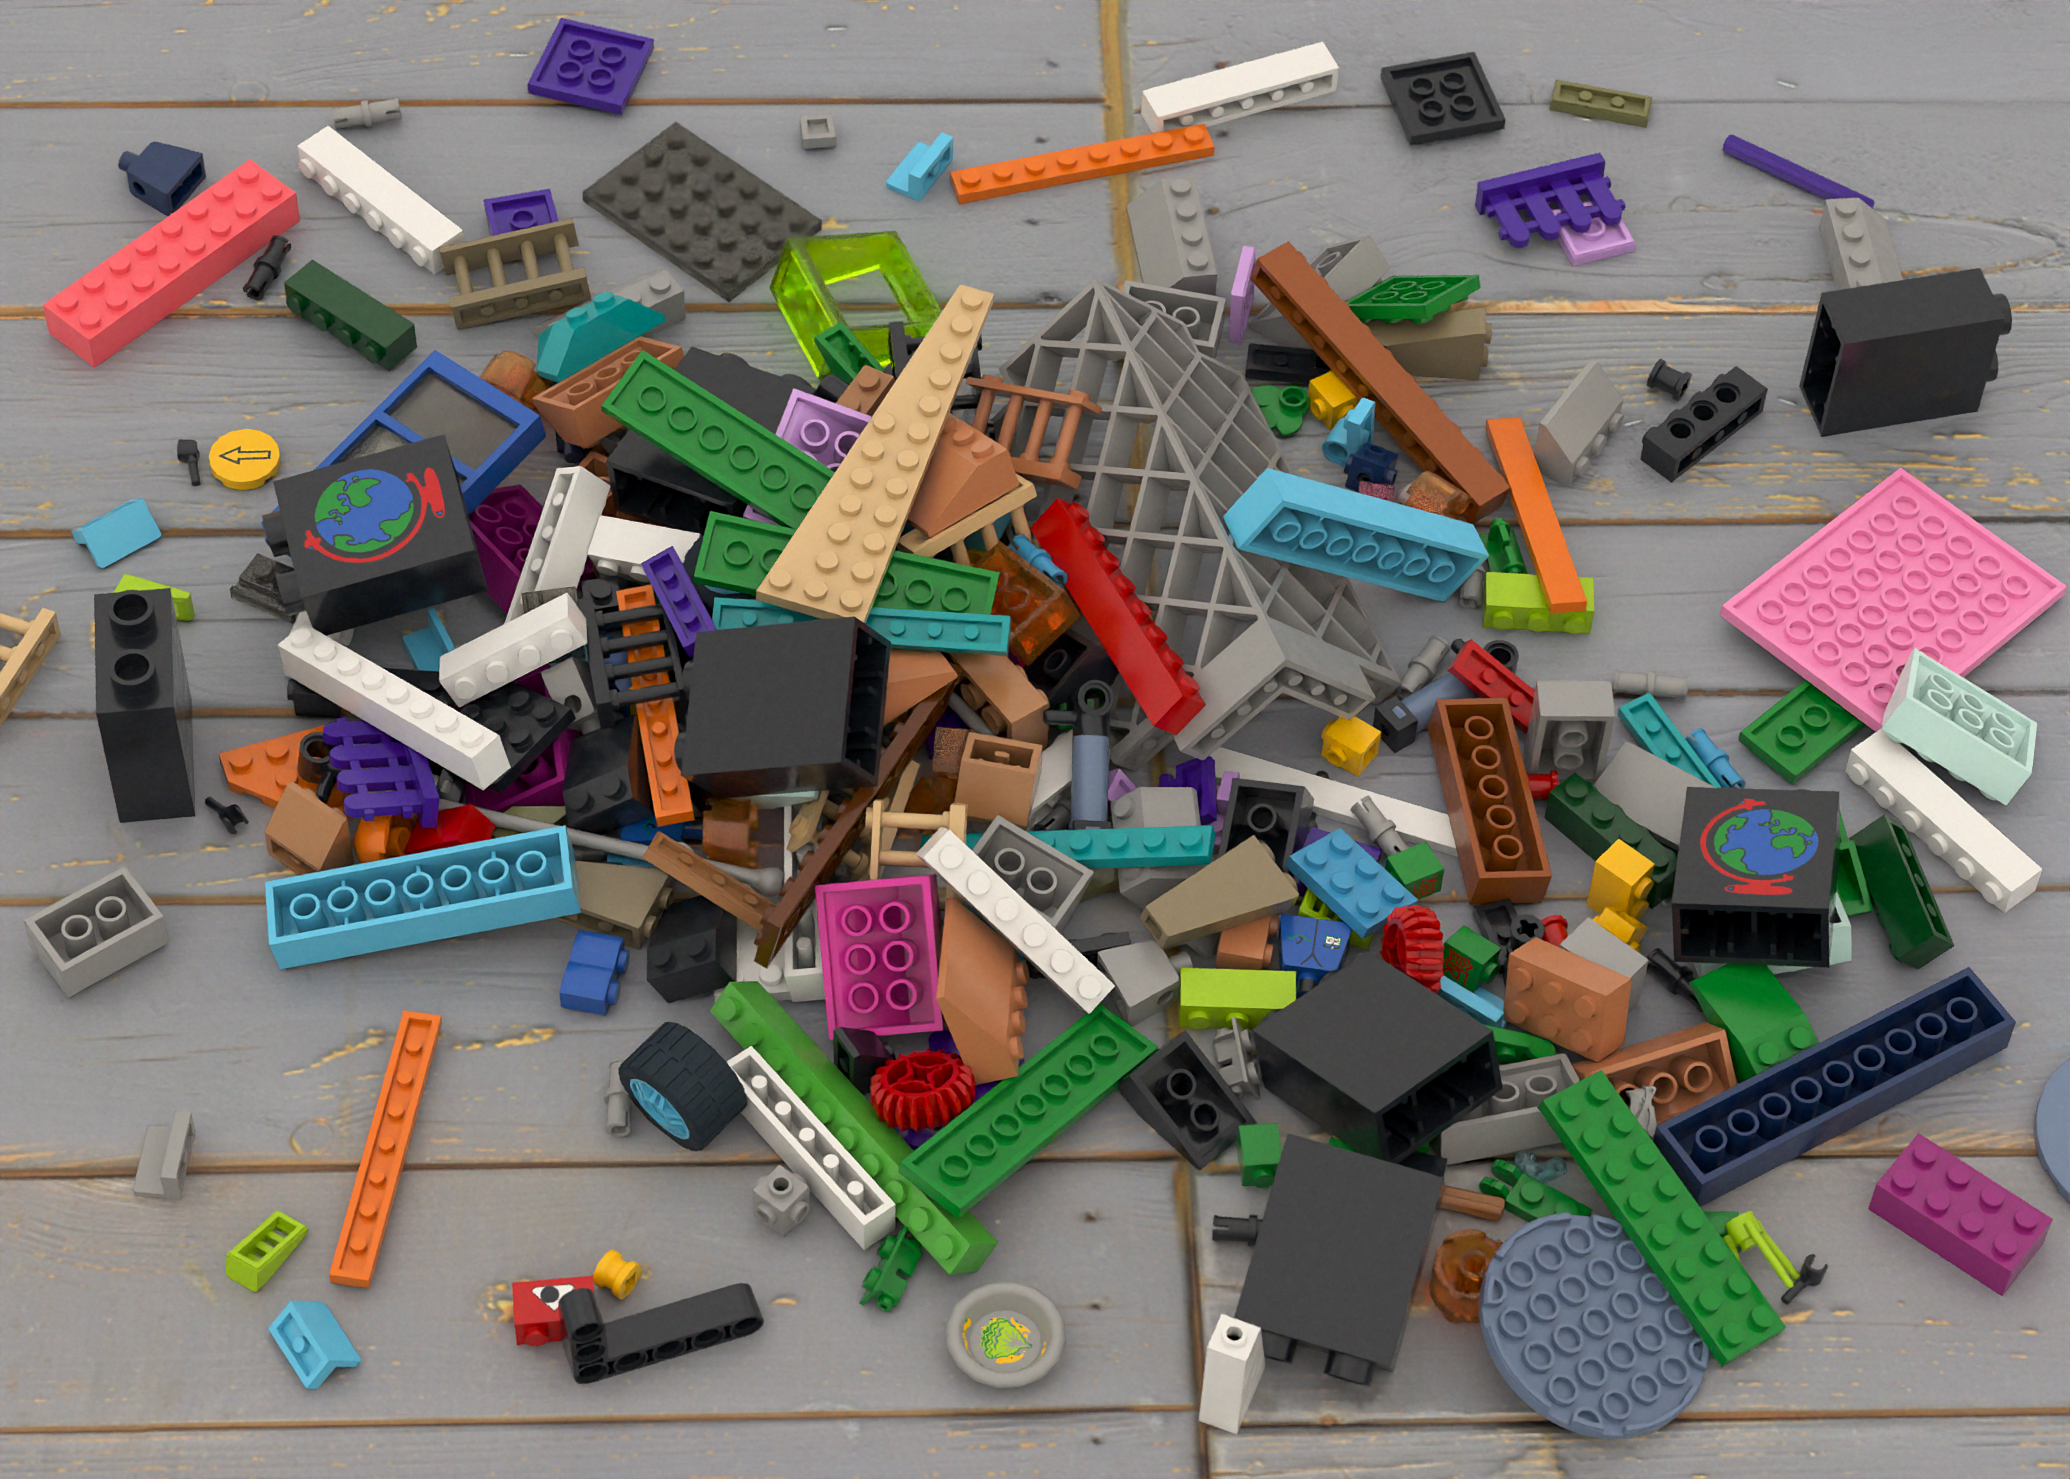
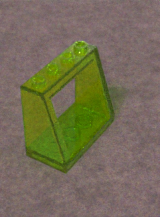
M896 231L792 237L786 239L769 289L820 382L828 374H832L817 348L814 338L840 322L851 331L882 367L890 364L887 341L889 324L849 327L828 290L827 284L879 269L908 322L903 323L905 335L911 334V338L925 337L941 314L942 310L936 302L933 292L928 288L921 275V271L916 267L906 245L903 244Z

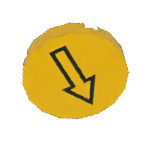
M241 429L231 431L221 436L212 445L209 453L212 475L230 489L249 490L264 485L265 480L271 476L273 479L278 473L281 464L278 444L270 435L259 430Z

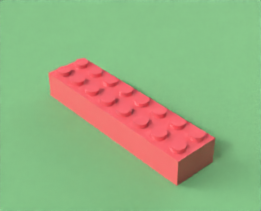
M249 159L44 303L43 308L48 332L91 366L97 367L269 244L273 236H280L297 224L300 218L296 192Z

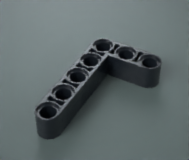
M747 1283L733 1284L607 1323L603 1321L593 1291L588 1288L574 1289L563 1295L558 1302L562 1346L574 1380L579 1384L597 1382L745 1337L758 1331L764 1324V1319L752 1288Z

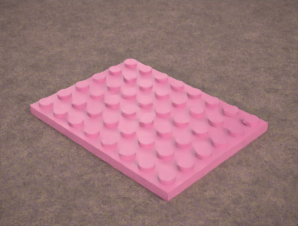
M1899 468L1722 605L1720 616L1877 732L1882 728L1884 712L1907 659L1914 648L1964 678L2062 598L2067 586L1904 469Z

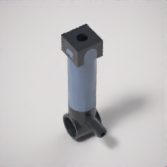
M1456 639L1451 644V649L1456 655L1465 643L1462 639ZM1504 640L1489 642L1484 647V650L1516 675L1519 658L1516 647ZM1448 673L1401 701L1394 696L1376 706L1373 727L1381 731L1383 742L1396 753L1414 743L1416 733L1427 728L1437 699H1477L1479 696L1451 673Z
M1090 680L1074 690L1070 697L1071 710L1046 709L1043 712V722L1045 724L1073 725L1071 822L1067 823L1066 830L1111 829V822H1107L1110 709L1113 706L1114 695L1110 686L1100 680ZM1088 691L1093 692L1099 699V707L1096 710L1089 708L1085 703L1084 696Z

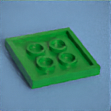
M1479 275L1391 276L1349 299L1346 303L1362 323L1383 319L1384 323L1389 324L1400 322L1404 319H1412L1413 323L1419 324L1433 320V315L1449 311L1454 303L1468 300V295L1479 290L1481 286Z

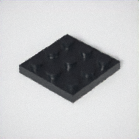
M1475 52L1381 68V80L1410 146L1496 131L1505 127L1506 119Z
M512 681L469 702L460 711L461 714L500 736L511 768L489 785L488 788L501 794L576 719L570 707Z

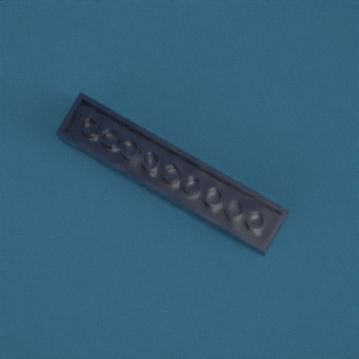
M1967 967L1657 1125L1653 1142L1701 1207L2006 1049L2016 1021L1972 969Z

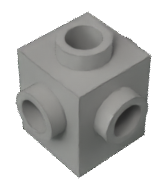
M778 1165L770 1174L762 1175L753 1187L754 1216L784 1237L810 1212L809 1186L806 1180L796 1172L790 1173L781 1165Z

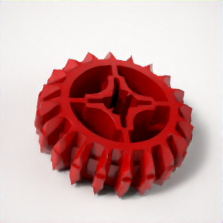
M1408 905L1394 908L1387 917V923L1383 927L1381 959L1437 994L1441 987L1440 979L1444 975L1442 968L1445 962L1443 959V951L1445 949L1442 943L1443 933L1440 931L1441 924L1435 912L1431 911L1429 907Z
M927 1048L924 1052L913 1050V1053L909 1055L898 1054V1059L886 1060L884 1067L876 1069V1075L871 1078V1105L874 1107L879 1121L886 1122L888 1128L899 1126L901 1132L914 1129L918 1133L921 1129L926 1128L932 1131L933 1127L939 1125L945 1127L948 1125V1121H953L975 1102V1078L971 1072V1067L965 1066L962 1058H959L957 1053L946 1054L944 1049L931 1052L930 1048Z

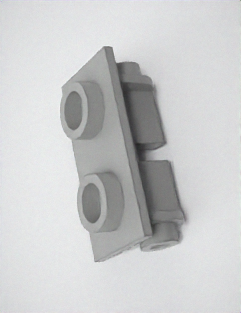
M1233 1017L1231 1018L1233 1029L1221 1028L1216 1031V1036L1213 1039L1220 1066L1233 1063L1232 1065L1220 1068V1075L1239 1100L1244 1097V1093L1250 1091L1257 1100H1260L1258 1084L1262 1083L1263 1079L1257 1062L1252 1059L1251 1052L1256 1050L1254 1038L1249 1029L1244 1030L1237 1019Z

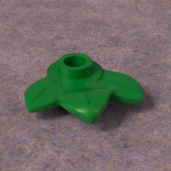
M1263 385L1250 389L1271 430L1277 428L1282 436L1294 434L1302 427L1303 416L1310 407V399L1304 389L1298 386H1287L1280 389L1274 385Z

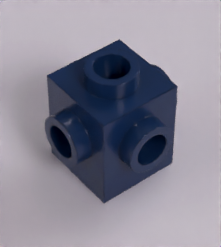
M1366 442L1356 454L1351 453L1347 459L1344 473L1348 474L1345 487L1355 490L1357 493L1379 498L1386 489L1391 490L1396 481L1398 470L1395 469L1399 454Z

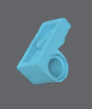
M1362 397L1355 409H1350L1345 418L1337 421L1322 445V452L1328 460L1345 467L1351 453L1356 454L1366 442L1374 444V401Z

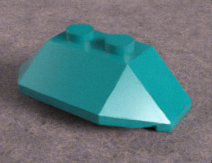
M611 292L600 293L587 305L568 311L564 318L553 323L539 335L537 374L540 377L559 383L666 321L665 315L628 298L614 295Z

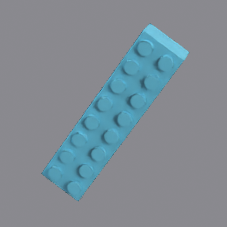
M1267 468L1223 516L1239 550L1445 602L1489 557L1473 524Z
M566 825L265 882L269 946L280 970L581 913L575 854Z

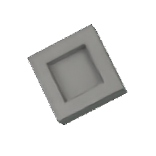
M833 113L800 116L803 149L836 146Z

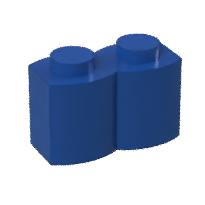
M584 930L578 931L560 987L561 1007L606 1015L610 1004H617L620 994V982H617L620 973H626L630 959V951L625 950L624 938Z

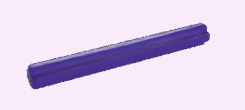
M1733 134L1729 135L1723 144L1722 150L1724 153L1825 200L1860 198L1872 209L1874 208L1875 201Z

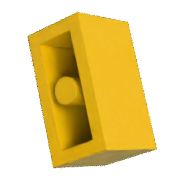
M1618 839L1595 862L1586 905L1600 915L1605 907H1620L1637 920L1641 919L1649 906L1646 900L1654 884L1651 878L1655 863Z

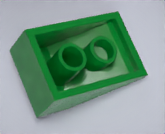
M1726 964L1689 982L1708 1022L1726 1031L1734 1073L1739 1084L1819 1043L1803 1010L1766 965Z

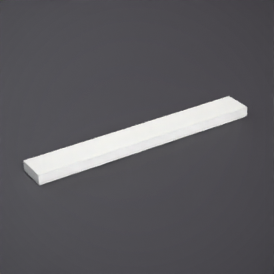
M1219 747L1209 755L1215 760L1216 785L1221 784L1225 771L1239 772L1241 779L1305 786L1314 798L1312 812L1319 816L1363 829L1365 827L1350 809L1358 802L1364 811L1368 813L1362 805L1361 799L1369 795L1384 817L1395 823V831L1403 841L1416 845L1427 842L1433 850L1458 857L1447 814Z

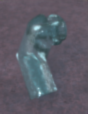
M1527 1150L1519 1151L1515 1155V1162L1512 1163L1522 1174L1524 1173L1545 1184L1565 1175L1567 1172V1165L1561 1157H1554L1543 1164L1535 1163V1155L1533 1153L1529 1155Z

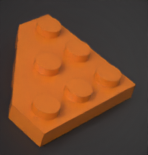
M325 725L219 753L220 763L229 790L242 796L244 793H248L262 799V804L272 808H276L286 786L291 781L303 789L309 788L315 793L319 784L303 780L298 773L299 748L301 740L306 735L314 732L323 733ZM335 783L326 805L330 808L336 807L344 813V799L351 795V793L339 791ZM346 815V817L348 818V820L354 818V817H350V816Z

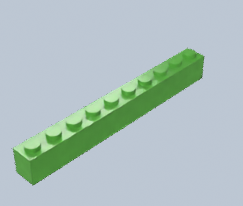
M758 981L729 982L710 1010L716 1019L744 1049L752 1046L896 1204V1217L908 1227V1230L949 1275L978 1272L998 1244L997 1240L969 1210L957 1219L898 1173L900 1162L914 1152V1150L893 1128H888L886 1122L879 1121L878 1115L875 1113L874 1107H872L870 1102Z

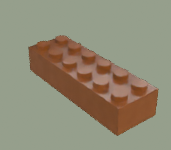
M1508 698L1437 699L1427 727L1469 905L1488 904L1508 898L1512 904L1542 903L1552 874Z

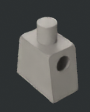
M571 657L541 672L551 699L570 707L576 717L567 728L580 731L583 735L601 728L589 662Z
M1155 940L1102 950L1098 952L1097 969L1115 985L1108 995L1122 1020L1131 1027L1174 1004L1179 999L1181 968H1193L1192 961L1185 951L1167 957L1164 950Z

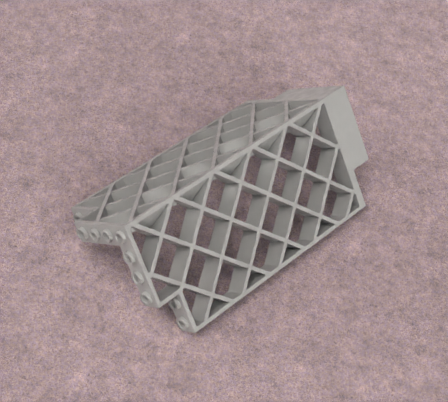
M1095 278L999 368L1006 384L1054 392L1062 358H1078L1070 390L1089 394V401L1102 407L1100 414L1082 411L1067 462L1070 464L1069 470L1081 475V479L1094 480L1087 507V512L1090 515L1088 520L1092 527L1096 528L1105 538L1103 544L1106 549H1108L1109 543L1126 545L1120 571L1135 585L1136 590L1134 592L1138 599L1144 602L1151 611H1158L1155 625L1160 627L1167 635L1166 643L1171 650L1177 654L1179 653L1188 615L1206 617L1195 665H1182L1186 674L1199 685L1200 690L1198 693L1206 705L1178 735L1154 727L1137 699L1131 722L1121 721L1115 713L1123 677L1119 673L1110 687L1114 695L1113 706L1110 709L1109 749L1112 763L1136 772L1173 739H1175L1180 752L1204 761L1282 692L1350 721L1369 703L1377 706L1402 684L1347 577L1246 552L1237 548L1223 516L1267 468L1292 475L1294 473L1243 374L1199 352L1183 321ZM1086 327L1083 341L1072 342L1071 340ZM1123 359L1124 364L1114 404H1097L1108 360L1118 361ZM1024 401L1009 451L1012 453V457L1019 458L1021 453H1025L1039 403ZM1008 404L990 420L994 422L996 442L999 438ZM1053 406L1050 416L1063 417L1054 455L1068 410L1067 408ZM1093 419L1108 420L1109 423L1098 465L1082 464ZM1154 422L1156 427L1145 470L1128 468L1139 423L1150 424ZM1124 483L1140 484L1130 530L1113 529ZM1046 484L1038 518L1057 498L1072 504L1075 489ZM1186 486L1189 490L1178 534H1159L1171 487L1183 488ZM1010 520L1005 531L1011 544L1018 548L1019 546L1012 541L1016 537L1012 520ZM1027 521L1029 529L1036 521ZM1031 532L1032 539H1036L1033 533ZM1156 548L1173 550L1162 597L1144 595ZM1219 552L1222 557L1210 603L1192 601L1203 553L1215 554ZM1033 577L1049 620L1051 631L1053 632L1061 622L1086 637L1089 623L1068 589L1063 587L1056 592L1050 591L1038 577ZM1237 620H1253L1255 622L1231 643ZM1101 643L1100 648H1101L1105 653H1107V651L1105 650V648L1103 647V645H1102V643ZM1094 698V710L1099 707L1098 698Z

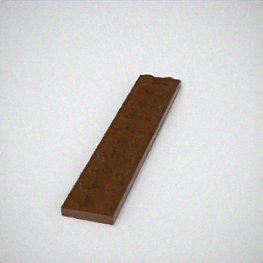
M948 661L959 677L962 668ZM958 677L910 708L907 712V715L910 717L906 723L902 721L897 723L889 738L892 743L888 748L881 746L878 786L854 788L853 791L856 794L852 800L846 797L842 801L835 814V818L838 820L833 826L827 824L816 842L819 845L815 852L807 851L798 867V870L801 871L796 879L791 876L788 878L779 894V897L782 898L779 904L776 906L771 903L760 921L763 927L754 940V944L758 946L754 962L766 969L769 967L816 899L815 885H823L828 882L864 830L867 807H873V802L876 799L885 800L947 711Z

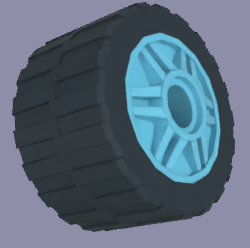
M664 1022L618 1068L620 1082L635 1106L653 1125L681 1147L691 1151L703 1150L747 1106V1095L744 1087L724 1058L698 1034L675 1022Z

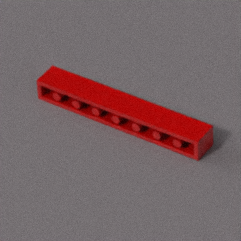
M1057 498L1030 527L1031 532L1041 548L1051 555L1052 562L1067 574L1068 579L1064 583L1152 725L1178 735L1206 705L1198 693L1200 690L1199 685L1182 668L1183 660L1166 643L1167 635L1150 618L1151 610L1136 596L1134 592L1136 590L1135 585L1120 571L1119 560L1106 549L1103 544L1105 538L1090 524L1088 520L1090 515L1087 510L1077 502L1070 504Z

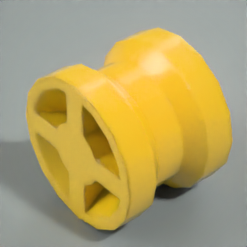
M612 1249L598 1263L593 1274V1282L600 1288L608 1287L611 1289L613 1296L622 1300L636 1286L641 1275L642 1266L635 1261L627 1262L623 1260L622 1254Z

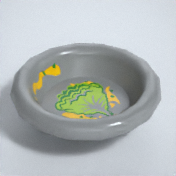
M1015 1281L990 1282L970 1290L954 1305L946 1324L947 1349L957 1367L974 1381L995 1388L1023 1387L1042 1379L1059 1362L1066 1343L1065 1323L1055 1303L1037 1288Z

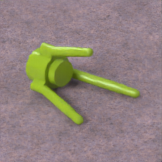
M1752 1210L1733 1218L1724 1225L1728 1235L1723 1237V1240L1739 1262L1738 1246L1741 1247L1743 1252L1758 1246L1785 1286L1789 1289L1794 1286L1787 1272L1795 1281L1800 1277V1274L1767 1234Z

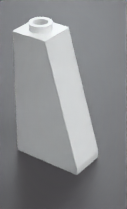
M1221 1314L1207 1347L1199 1421L1234 1434L1238 1433L1265 1369L1261 1328Z

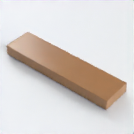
M657 832L642 856L649 863L758 931L763 927L760 921L771 903L776 905L662 832Z

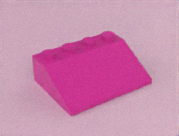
M925 874L815 885L829 1040L833 1039V1030L838 1027L874 1031L877 1036L947 1029L948 1025L936 999L942 947L937 875Z

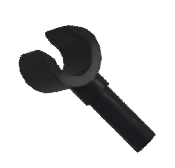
M178 440V460L188 461L191 483L193 486H198L201 482L198 471L200 453L197 449V442L195 440Z
M212 797L205 799V805L218 813L220 820L230 834L237 833L234 828L236 824L240 822L249 823L238 805L233 804L226 807Z
M1808 1255L1799 1272L1800 1277L1796 1280L1794 1286L1788 1289L1781 1297L1782 1302L1788 1305L1803 1288H1806L1808 1285H1819L1824 1278L1828 1264H1825L1820 1270L1813 1269L1811 1265L1816 1255Z

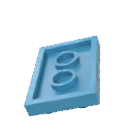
M1341 828L1290 855L1285 865L1362 939L1382 929L1385 923H1387V917L1394 908L1416 905L1418 902L1415 896Z

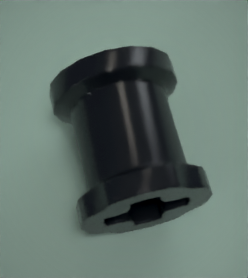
M1659 359L1648 377L1647 387L1662 389L1672 394L1674 400L1679 401L1689 386L1692 374L1687 371L1681 373L1667 366L1665 360Z
M1527 914L1519 915L1511 922V937L1506 947L1508 956L1535 937L1542 940L1545 928L1537 917Z

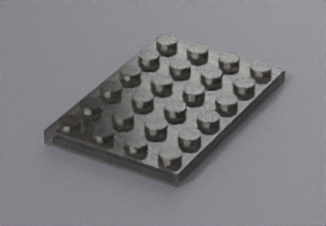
M677 122L673 123L582 192L584 203L728 302L732 301L822 230L821 219Z

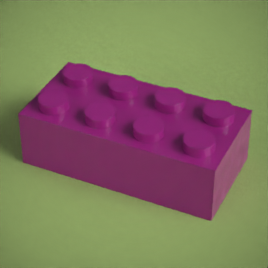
M1919 1133L1878 1181L1868 1210L2001 1296L2004 1295L2043 1245L2053 1220Z

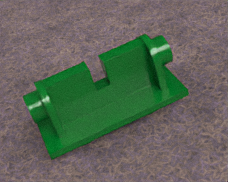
M1503 518L1494 519L1491 522L1489 533L1479 534L1489 554L1486 560L1490 572L1528 574L1514 530H1511L1510 524Z
M904 1226L894 1236L888 1234L877 1251V1255L881 1257L877 1268L873 1266L868 1271L861 1287L866 1289L860 1301L861 1305H864L870 1298H873L877 1301V1307L886 1312L898 1306L908 1282L897 1276L896 1273L899 1272L909 1278L922 1255V1250L920 1249L922 1245L918 1240L904 1238L908 1227Z

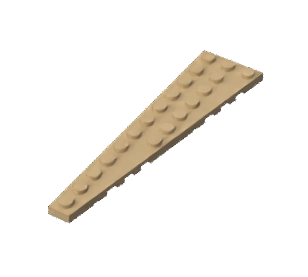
M959 285L757 589L756 600L820 619L855 616L866 624L992 307L993 293Z

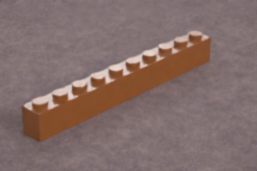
M1288 241L1259 257L1250 280L1359 401L1363 397L1375 402L1374 418L1470 524H1474L1502 507L1511 488L1503 475L1495 471L1486 461L1482 452L1467 440L1461 433L1460 428L1451 422L1440 410L1436 401L1430 398L1417 384L1415 378L1410 373H1407L1395 360L1391 351L1384 348L1372 334L1370 328L1363 324L1350 310L1349 305L1340 299L1329 287L1326 279L1310 266L1305 256L1297 251Z

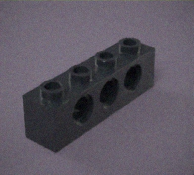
M1737 366L1725 375L1720 374L1710 387L1703 392L1698 391L1695 393L1688 404L1680 410H1673L1658 427H1651L1642 438L1643 448L1640 460L1672 483L1763 412L1768 388Z

